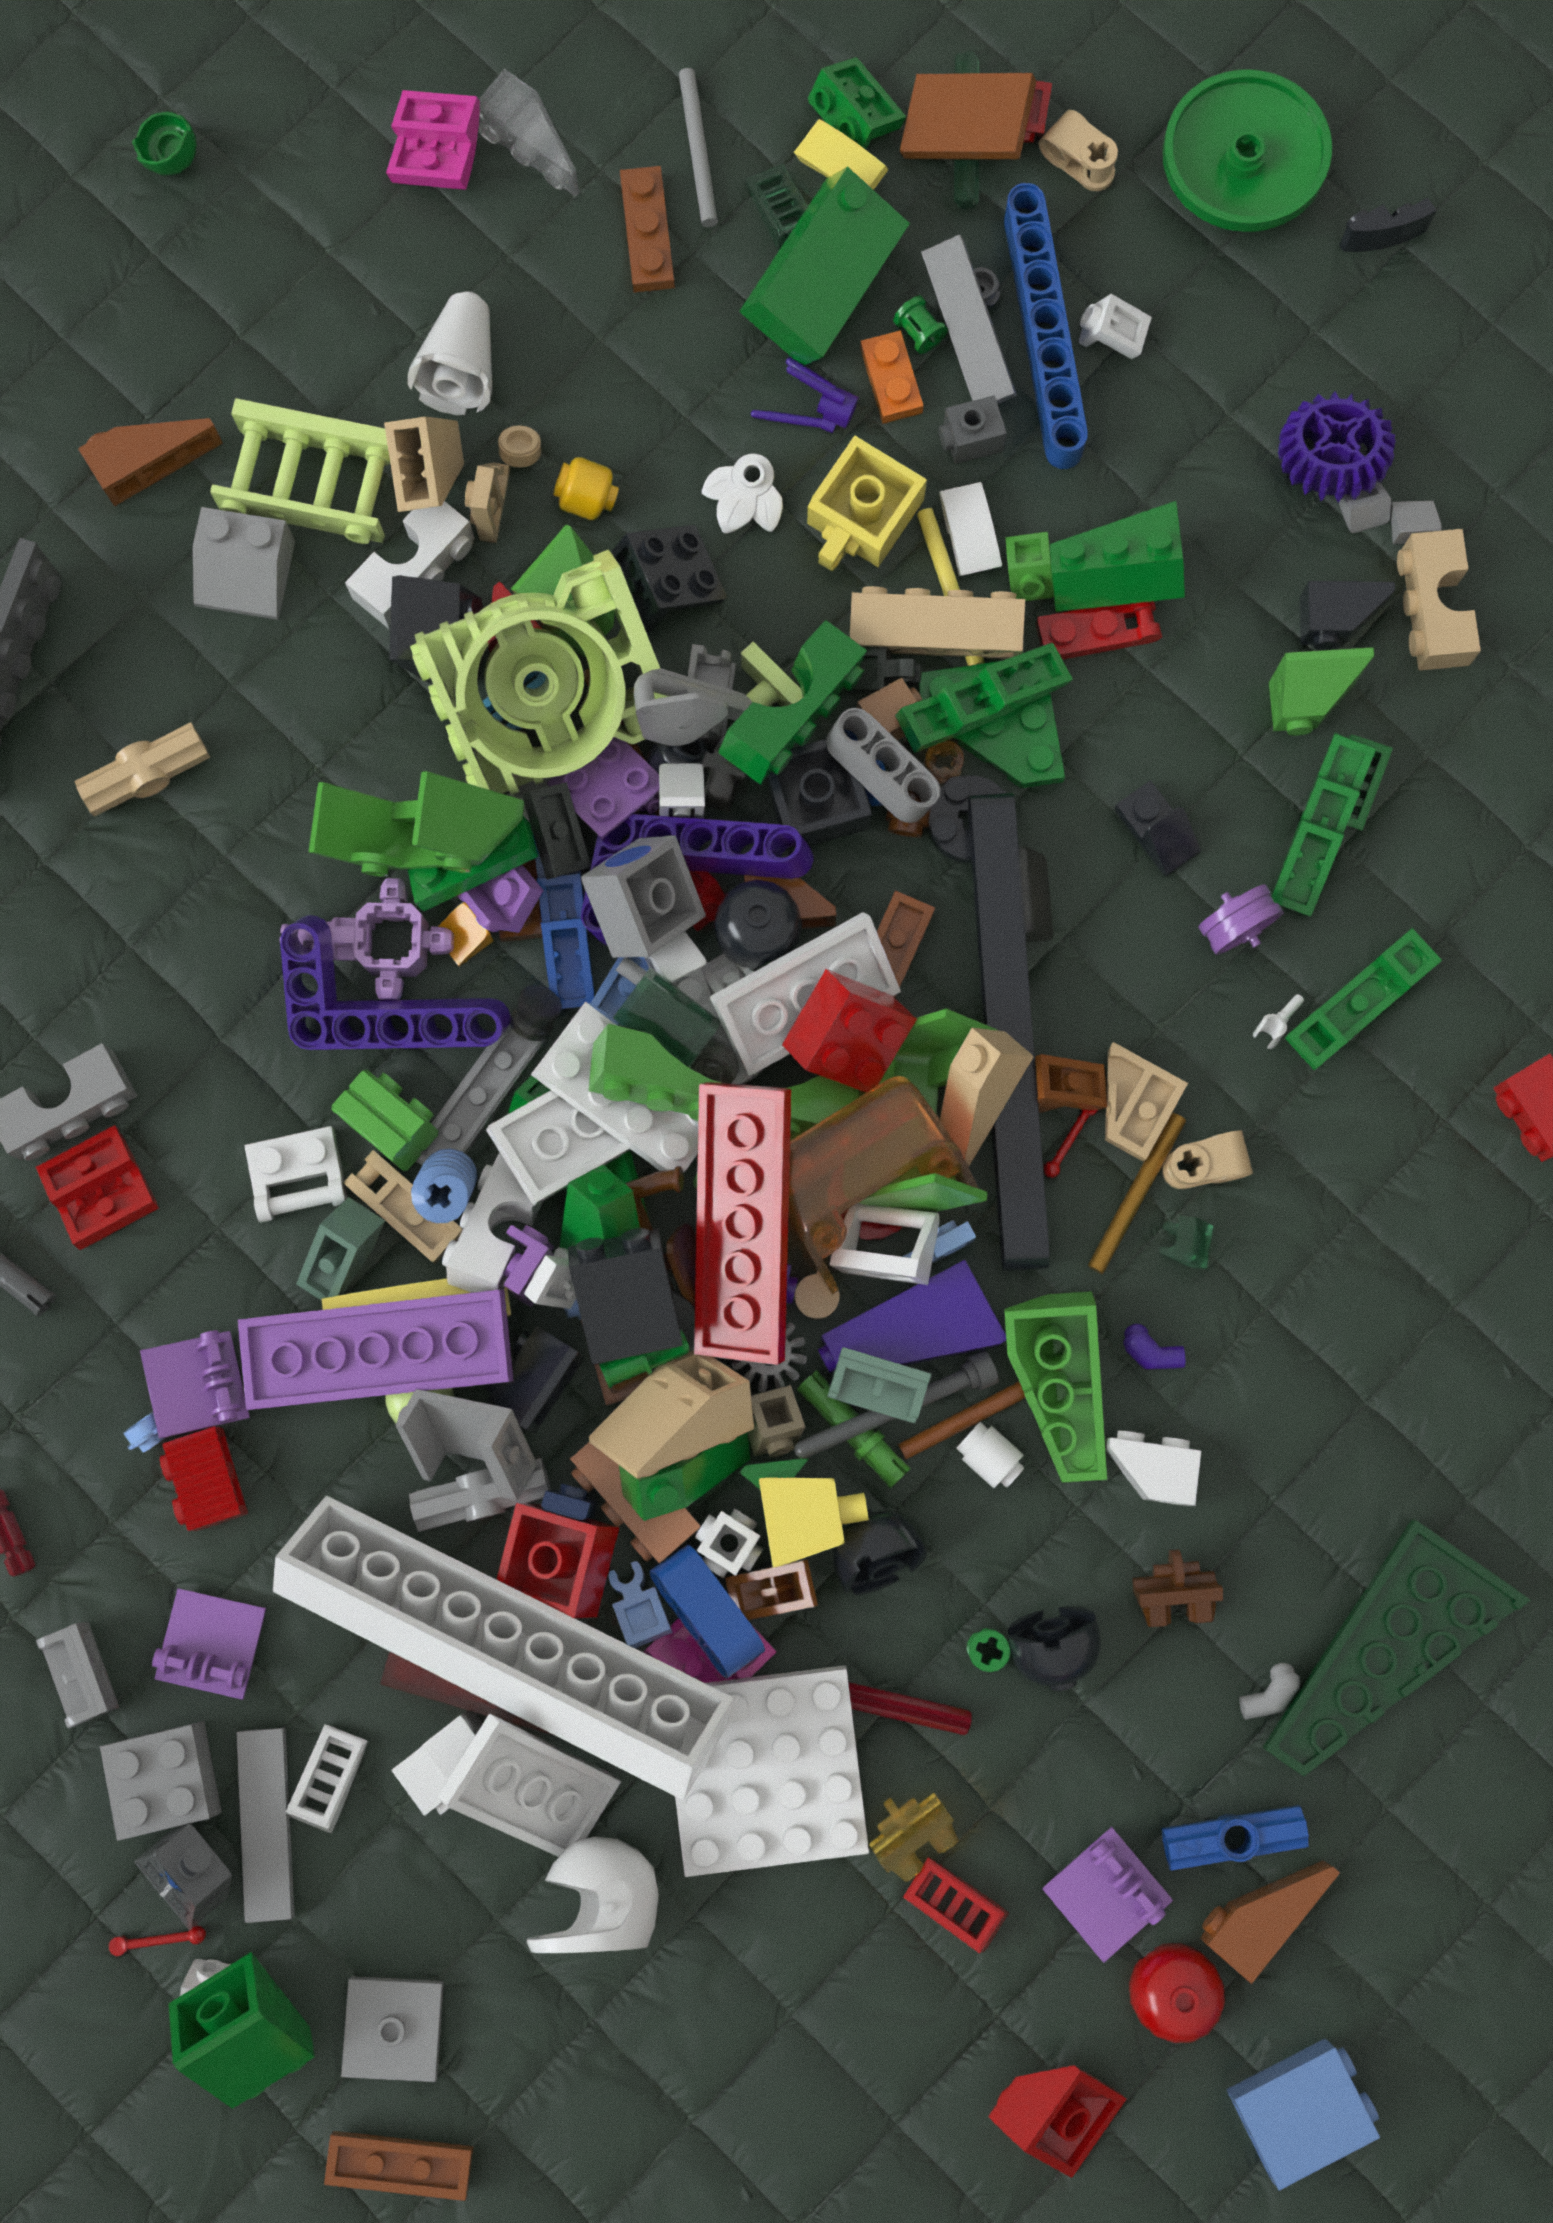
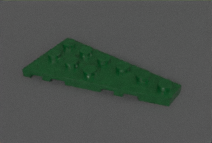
M1411 1520L1262 1748L1299 1775L1305 1777L1346 1745L1350 1738L1368 1724H1373L1386 1714V1710L1403 1697L1409 1696L1458 1658L1467 1647L1483 1635L1490 1633L1499 1626V1622L1515 1610L1522 1608L1531 1599L1417 1520Z

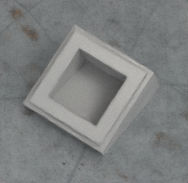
M1376 482L1375 488L1372 489L1371 493L1361 490L1356 500L1348 494H1344L1339 502L1344 520L1351 533L1384 525L1390 520L1391 497L1381 483Z
M1434 501L1391 502L1390 513L1393 544H1405L1411 533L1442 531Z

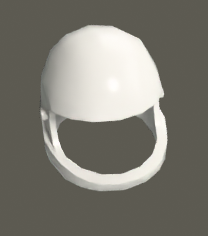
M591 1837L573 1842L553 1863L545 1881L578 1891L581 1896L579 1914L573 1925L565 1931L527 1938L530 1951L533 1953H578L647 1948L655 1927L659 1897L654 1867L639 1850L618 1839Z

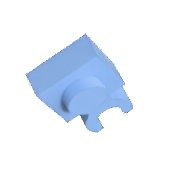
M953 1220L938 1228L932 1263L974 1242L976 1235L968 1221L957 1227ZM912 1252L904 1255L903 1257L911 1258Z
M634 1561L631 1565L635 1575L630 1583H621L615 1570L609 1572V1581L614 1590L624 1597V1600L612 1605L626 1644L637 1648L673 1632L656 1588L653 1587L643 1591L642 1588L646 1581L645 1573L640 1564Z

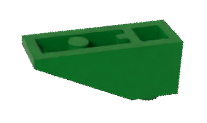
M748 1432L737 1436L735 1440L729 1443L718 1444L704 1450L694 1458L681 1460L664 1467L652 1476L637 1479L619 1465L623 1497L643 1521L686 1508L750 1460Z

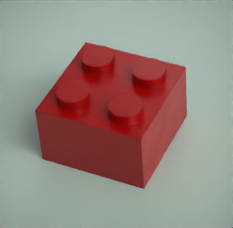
M825 969L782 1046L805 1070L873 1094L917 1019L892 995Z
M516 1503L496 1580L572 1618L597 1617L620 1527L593 1519L579 1520L543 1510L541 1504Z

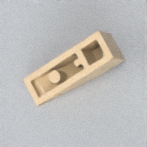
M971 1028L950 1065L936 1141L963 1166H970L1034 1057L1005 1031Z

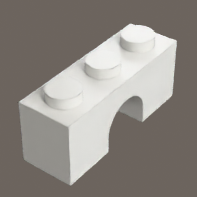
M445 501L439 507L412 510L403 520L408 537L419 546L416 555L410 561L403 564H391L373 552L345 582L352 599L389 630L391 623L392 576L402 575L442 581L444 571L454 560L459 561L463 559L472 547L475 538L470 522Z
M499 1152L493 1166L487 1164L484 1167L478 1182V1190H481L476 1203L469 1202L460 1221V1227L463 1228V1231L458 1241L451 1240L442 1260V1265L446 1266L447 1283L471 1293L504 1290V1283L507 1280L504 1272L511 1259L515 1256V1245L499 1240L491 1231L499 1223L508 1220H515L533 1226L544 1202L542 1201L535 1206L532 1205Z

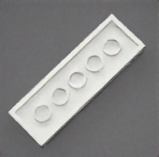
M711 1000L698 1007L699 1010L722 1026ZM678 1018L652 1033L653 1037L675 1058L711 1080L725 1084L744 1085L758 1075V1073H754L748 1076L742 1071L737 1058L682 1018ZM552 1090L488 1125L486 1129L533 1206L568 1187V1182L601 1165L608 1164L631 1150L629 1146L620 1142Z

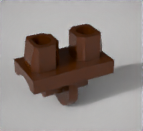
M1179 1549L1169 1550L1167 1564L1153 1565V1576L1132 1578L1133 1592L1142 1608L1144 1619L1149 1627L1167 1626L1170 1624V1605L1186 1604V1615L1189 1622H1213L1216 1601H1223V1587L1218 1585L1214 1571L1200 1572L1199 1561L1183 1562Z

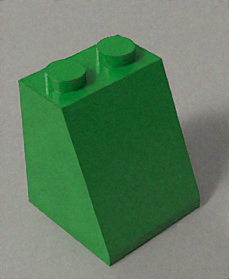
M252 1952L168 2003L174 2067L232 2109L248 2099L257 2097L265 2088L287 2074L298 2071L306 2062L315 2057L310 2026Z

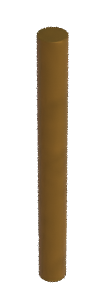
M1175 1113L1170 1115L1150 1154L1141 1166L1087 1265L1095 1272L1100 1274L1105 1272L1186 1123V1119Z

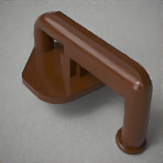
M676 1166L675 1169L656 1172L625 1183L633 1190L640 1228L653 1230L641 1198L667 1190H675L677 1193L682 1192L684 1172L681 1166ZM683 1224L678 1226L668 1239L666 1244L667 1252L664 1253L667 1269H672L682 1295L695 1307L696 1234L690 1225ZM670 1280L671 1287H672V1291L675 1292V1289H674V1287H673V1285H672V1282H671V1280Z

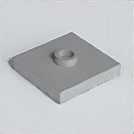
M351 1976L348 1979L341 2077L435 2082L438 2077L444 1981Z

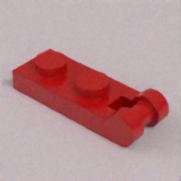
M1154 601L1056 613L1037 617L1035 623L1040 647L1054 643L1062 660L1149 644L1162 638L1160 624L1154 621L1152 613L1156 610ZM1136 617L1138 627L1127 630L1125 619Z

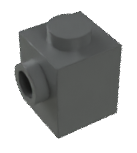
M995 395L946 408L944 423L939 426V436L944 451H951L954 464L1003 452L1007 433Z

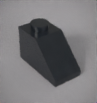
M1308 581L1300 595L1301 645H1314L1316 650L1321 651L1334 650L1344 646L1386 605L1395 591V582Z

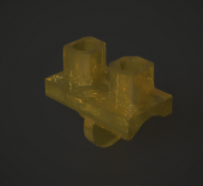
M933 1793L920 1804L913 1797L900 1808L891 1798L885 1801L883 1804L891 1815L877 1825L882 1834L868 1845L887 1873L892 1870L901 1879L908 1882L921 1872L924 1866L916 1855V1850L929 1841L939 1854L946 1852L958 1842V1838L951 1824L954 1821L935 1793Z

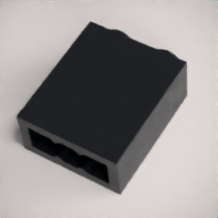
M635 1228L626 1231L619 1237L605 1240L601 1238H588L580 1241L576 1246L568 1247L569 1270L592 1365L683 1346L680 1323L659 1229Z

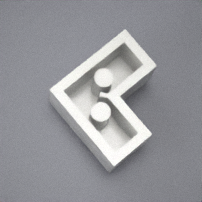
M473 1709L461 1714L391 1770L424 1816L434 1808L440 1815L449 1809L437 1796L483 1724Z

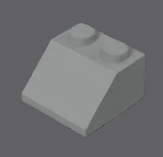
M201 507L193 543L194 605L196 607L279 620L295 545V539L285 520Z

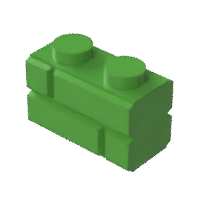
M367 1069L362 1070L349 1085L350 1088L345 1090L332 1104L331 1110L401 1170L407 1171L421 1156V1152L426 1150L438 1136L439 1131L429 1122L434 1114L415 1098L408 1104L398 1095L403 1091V1088L384 1072L377 1078Z

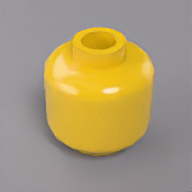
M576 457L570 464L563 463L555 484L553 496L559 497V507L563 511L593 521L601 515L603 509L611 512L619 487L612 485L613 474L610 468L582 457Z

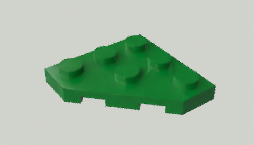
M997 662L922 672L921 683H917L918 693L922 700L935 696L943 687L976 676L986 666ZM1050 693L989 723L954 737L958 741V745L985 764L988 762L1007 775V779L1019 788L1063 783L1065 779Z

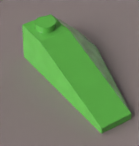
M1092 1291L1047 1294L1004 1309L1007 1354L1062 1483L1107 1480L1097 1311Z

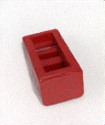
M930 1857L927 1858L903 1896L904 1899L979 1954L986 1951L1009 1915L1006 1909ZM936 1875L942 1879V1882L928 1902L922 1898V1895ZM953 1887L958 1892L944 1913L938 1907L949 1889ZM968 1898L973 1902V1905L960 1924L954 1918ZM982 1910L990 1915L978 1934H975L970 1929Z

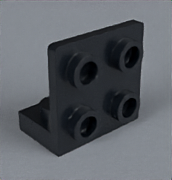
M695 525L626 533L611 551V554L621 567L646 633L651 632L669 611L719 604L727 598Z

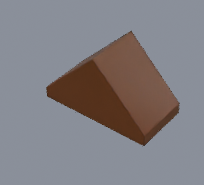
M808 1559L725 1578L729 1596L747 1620L818 1606Z

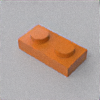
M901 330L861 340L860 350L882 424L922 414L924 405Z

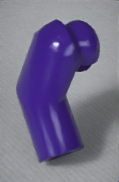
M1132 1324L1125 1329L1124 1348L1140 1367L1147 1370L1185 1368L1186 1361L1183 1346L1160 1347L1148 1335V1329L1141 1324Z

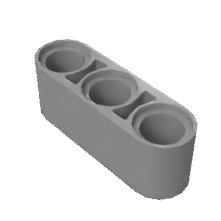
M851 708L844 711L827 734L826 745L830 754L899 820L907 823L917 822L938 800L940 786L936 778L865 710ZM844 729L853 732L857 736L858 741L847 737ZM876 760L884 762L888 766L890 772L884 771L881 768H879V766L876 764ZM908 790L915 792L920 797L921 803L911 799Z

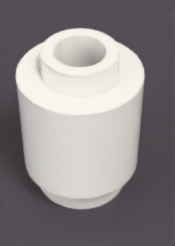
M981 1422L975 1426L956 1448L964 1455L962 1460L993 1488L1000 1482L1007 1488L1024 1469L1018 1462L1024 1454L994 1427L991 1426L988 1429Z

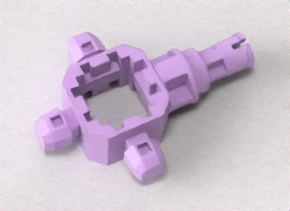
M386 878L381 885L379 898L384 903L367 902L356 913V918L333 917L332 922L326 923L330 927L332 935L333 959L335 961H359L372 976H380L375 978L376 994L380 1000H399L402 996L404 981L400 977H416L427 967L428 951L432 955L452 952L454 949V933L447 928L432 926L429 931V924L423 915L411 903H407L408 892L403 879ZM382 920L395 922L409 920L413 924L412 950H409V957H401V960H374L371 956L372 930H375V923H382ZM282 924L280 933L282 934L289 925ZM299 929L298 938L301 944L307 948H313V936L310 932Z

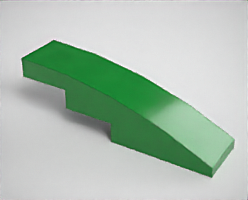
M1050 643L986 666L976 676L945 686L935 696L902 707L895 714V717L914 753L1019 709L1069 684L1073 679L1054 643Z
M1334 732L1271 897L1275 903L1310 917L1312 916L1343 840L1344 831L1360 794V788L1377 749L1375 746Z

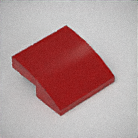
M116 1125L36 1166L49 1200L58 1209L72 1244L78 1250L88 1247L159 1209L142 1171Z

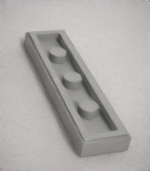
M957 235L922 251L921 253L972 401L995 395L997 404L1016 397L1017 393L963 237Z
M511 1013L510 1025L498 1041L485 1048L431 1123L439 1131L438 1136L426 1150L421 1152V1156L415 1162L423 1166L427 1158L440 1149L452 1148L467 1154L547 1043L548 1039L546 1036Z
M286 1727L238 1731L237 1754L245 1923L292 1919L294 1917L290 1816L286 1813L289 1805Z

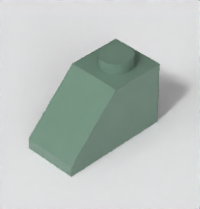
M348 1197L320 1223L296 1284L320 1300L343 1295L372 1253L385 1220Z

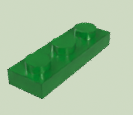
M523 816L522 821L480 865H471L470 872L451 871L443 867L407 869L415 904L424 912L537 858L538 853L530 822Z

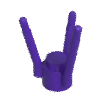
M787 358V373L822 393L817 412L823 414V419L756 409L751 411L753 418L816 427L833 434L836 425L845 429L848 427L859 397L838 388L796 360Z

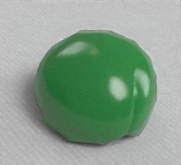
M167 111L152 114L140 125L136 138L132 140L138 156L136 159L149 171L164 177L181 173L191 165L196 156L197 142L191 124L182 115H177L176 113Z

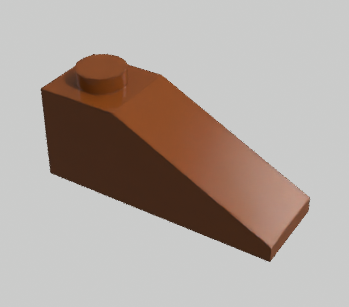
M205 418L114 427L107 432H99L93 435L78 450L112 504L116 506L223 444L211 419Z
M1320 1861L1231 1900L1224 1908L1217 1906L1205 1919L1202 1925L1205 1932L1200 1939L1252 1984L1340 1872L1325 1861Z

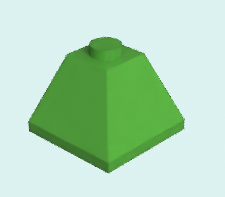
M565 525L511 590L515 594L533 592L554 595L561 575L594 561L592 557L594 555L572 527ZM570 592V594H569V596H568V599H567L568 601H572V600H573V597H572V595H571V592ZM614 610L592 618L605 636L614 626ZM537 620L545 630L561 636L572 646L577 654L586 658L583 649L572 636L558 627L541 623V620Z
M1374 648L1285 653L1269 681L1273 731H1287L1288 735L1299 736L1311 733L1313 729H1316L1356 684L1373 659Z

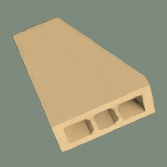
M425 416L385 422L398 512L442 506L464 465L458 421Z

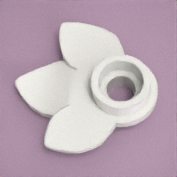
M747 454L738 459L734 466L715 469L709 474L703 485L702 494L707 498L718 500L717 519L724 534L739 530L748 524L752 518L763 529L773 532L781 518L783 502L781 495L773 486L774 469L769 460L760 454ZM753 467L760 470L759 479L755 482H748L745 479L746 471Z

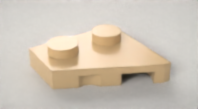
M500 463L477 466L475 481L469 480L467 483L465 506L470 507V523L476 526L480 541L497 543L511 470L510 465Z
M1113 1042L1108 1050L1106 1093L1108 1107L1106 1108L1105 1141L1144 1162L1188 1083Z

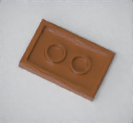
M1033 73L916 74L899 152L904 159H1020L1037 82Z

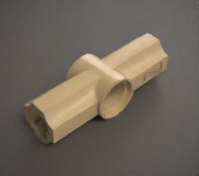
M190 722L153 742L138 741L124 747L117 753L115 761L74 782L82 800L90 813L95 817L134 796L136 798H146L159 793L168 786L170 778L209 759L210 756L195 727Z

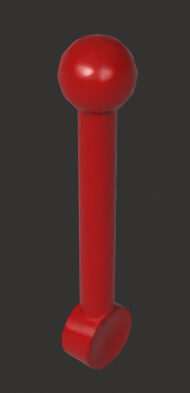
M1081 1109V1114L1053 1160L1044 1164L1043 1172L1047 1177L1055 1178L1059 1175L1060 1163L1089 1116L1095 1115L1098 1110Z
M196 1925L187 1932L130 1940L125 1936H117L110 1941L109 1951L114 1956H121L128 1949L185 1941L198 1945L204 1941L206 1932L203 1927Z

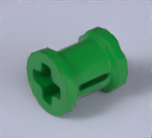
M921 295L905 302L895 313L893 322L898 328L903 327L915 341L914 348L919 354H924L942 341L948 332V328L943 322H937L925 308L926 301Z
M984 1628L979 1632H975L967 1642L966 1650L972 1664L982 1671H998L1009 1660V1642L1004 1635L994 1629ZM990 1637L995 1638L994 1646L1000 1650L999 1656L997 1658L990 1656L987 1663L981 1662L982 1654L976 1650L977 1644L979 1642L987 1643Z

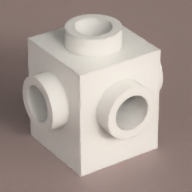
M735 1508L730 1516L721 1511L716 1519L709 1514L695 1536L697 1540L702 1542L697 1551L705 1556L703 1561L708 1568L722 1578L725 1577L728 1571L737 1575L740 1568L749 1572L763 1550L762 1547L756 1544L760 1535L753 1531L757 1522ZM726 1534H732L738 1539V1547L733 1552H726L721 1547V1539Z

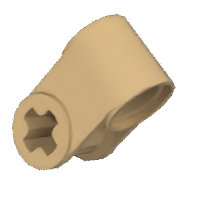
M1067 110L1039 140V149L1052 165L1061 168L1084 188L1090 191L1105 190L1112 184L1115 176L1114 164L1117 161L1118 153L1116 143L1092 126L1080 113L1074 110Z
M1242 1130L1227 1132L1202 1141L1184 1144L1170 1153L1162 1165V1176L1165 1182L1176 1189H1188L1210 1183H1223L1253 1174ZM1182 1160L1185 1164L1192 1163L1194 1170L1190 1173L1187 1170L1179 1171L1177 1164Z

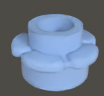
M153 1412L136 1422L123 1433L130 1442L127 1448L132 1450L135 1447H139L143 1453L164 1439H159Z

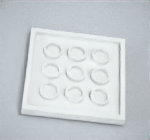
M846 1665L705 1683L734 1697L725 1731L683 1801L675 1796L685 1877L869 1854Z

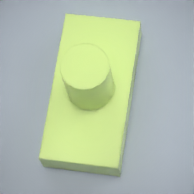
M754 642L741 652V668L757 683L746 694L752 702L771 707L777 703L780 707L794 704L802 699L801 688Z

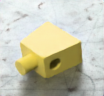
M834 1478L759 1479L773 1567H779L845 1544L842 1525L869 1520L865 1494L859 1493L837 1497Z

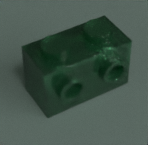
M652 968L646 971L613 1016V1019L619 1023L617 1026L652 1034L670 1054L687 1067L692 1064L721 1023L712 1013Z

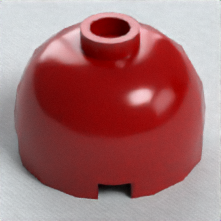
M1167 1943L1155 1947V1950L1149 1952L1143 1959L1141 1958L1134 1966L1129 1982L1130 2003L1140 2023L1154 2036L1172 2043H1191L1208 2035L1220 2021L1225 2005L1224 1985L1216 1966L1198 1949L1183 1943Z

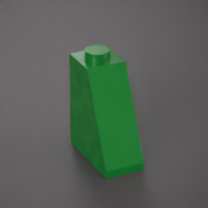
M604 1165L568 1182L559 1248L568 1250V1247L576 1246L577 1243L584 1239L601 1238L605 1240L622 1236L623 1233L631 1229L640 1228L633 1190Z

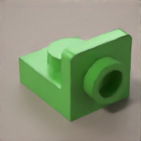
M1048 532L1005 537L1010 588L1012 593L1017 594L1016 599L1032 601L1054 597Z

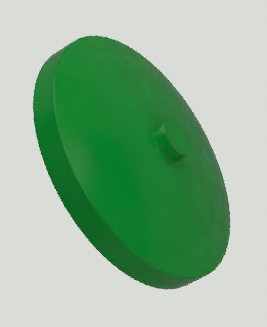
M1261 70L1228 71L1212 76L1196 85L1181 99L1174 109L1168 122L1163 142L1165 174L1173 192L1181 203L1194 215L1214 226L1240 232H1256L1275 228L1291 221L1305 211L1319 194L1332 158L1330 128L1316 101L1294 82L1282 76Z

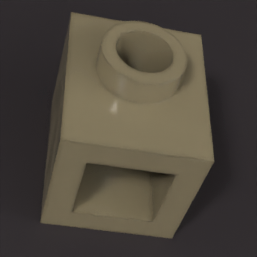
M791 1385L751 1396L754 1429L748 1432V1439L754 1456L768 1453L769 1457H779L793 1451L805 1429V1424Z

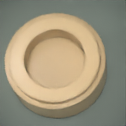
M512 426L505 429L499 436V456L506 464L513 467H527L534 464L540 458V436L532 428Z
M812 1274L800 1281L795 1291V1303L798 1310L807 1318L814 1320L825 1319L832 1315L840 1299L836 1283L823 1274Z

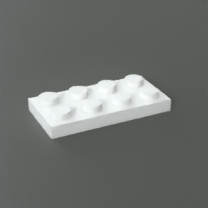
M862 912L709 996L744 1073L751 1076L790 1054L782 1044L825 969L892 996L901 992L869 915Z
M585 1002L531 1075L593 1122L604 1128V1130L620 1142L629 1146L632 1151L659 1171L675 1169L676 1166H681L683 1172H685L698 1154V1121L690 1118L687 1114L670 1110L663 1112L654 1111L645 1104L628 1100L612 1101L606 1099L603 1094L588 1091L593 1042L607 1024H616Z
M489 1713L437 1798L448 1808L560 1857L573 1842L587 1838L621 1781L610 1772Z

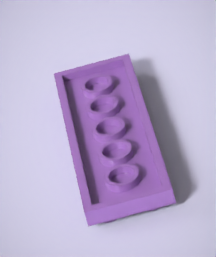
M504 1290L238 1320L246 1410L415 1392L416 1389L428 1391L514 1381Z

